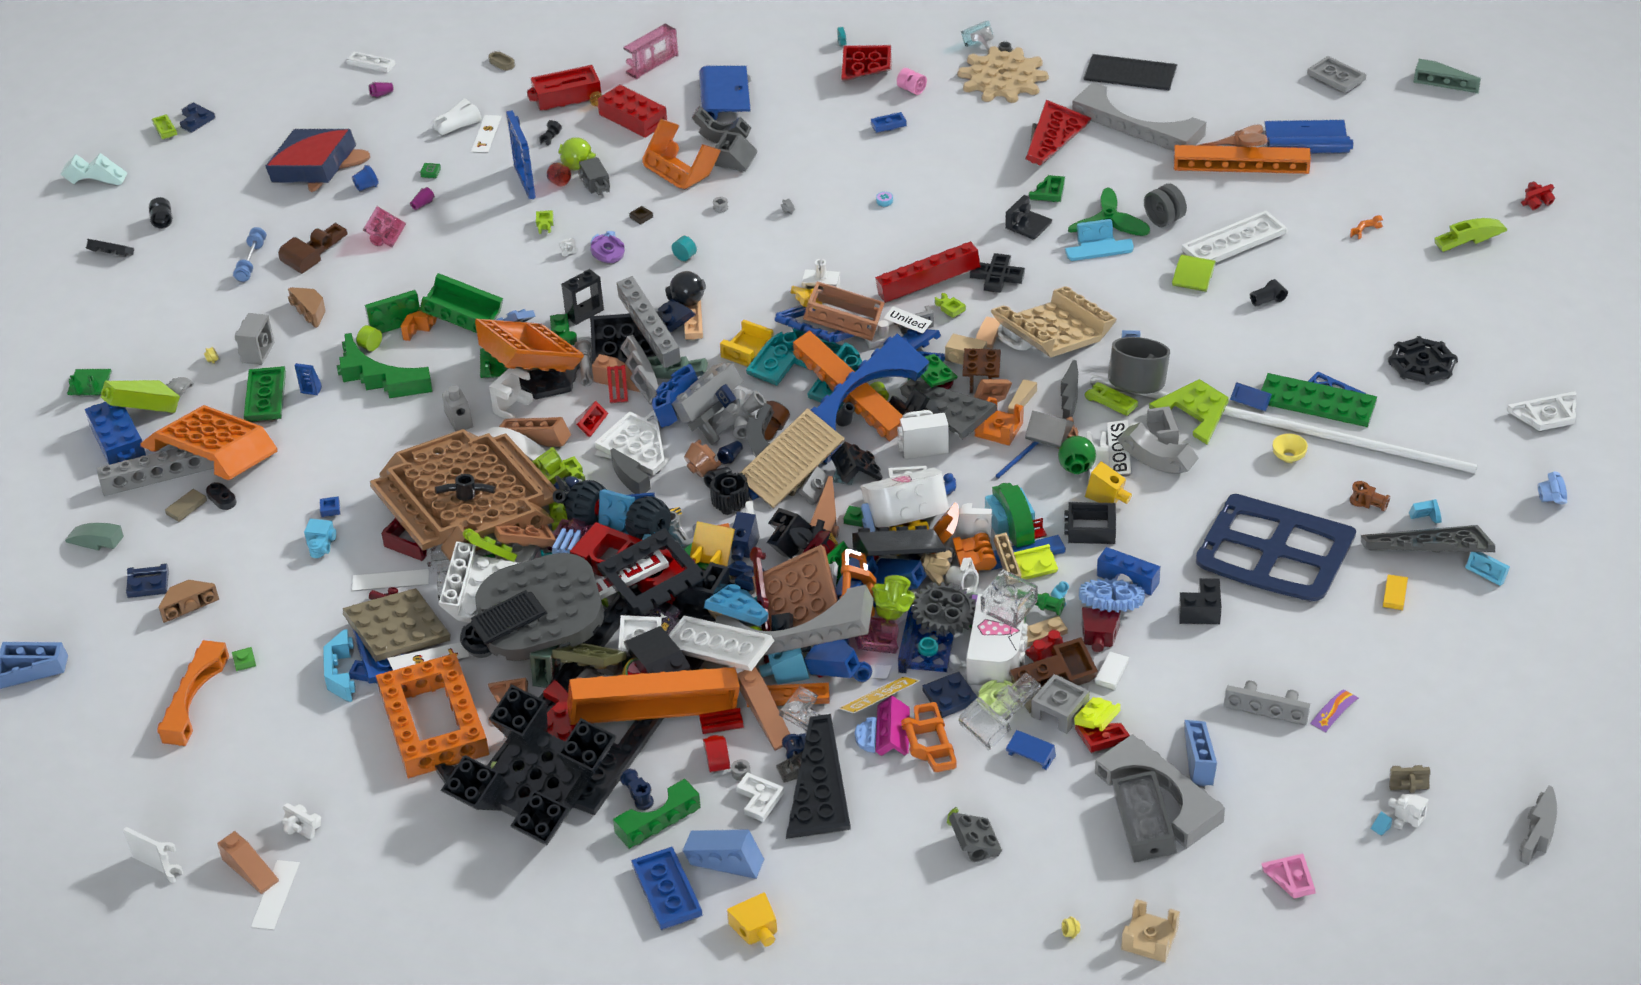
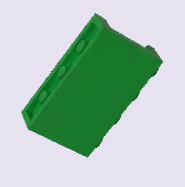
M438 273L435 277L434 286L426 297L423 296L421 299L419 311L477 333L475 320H495L501 311L503 298Z

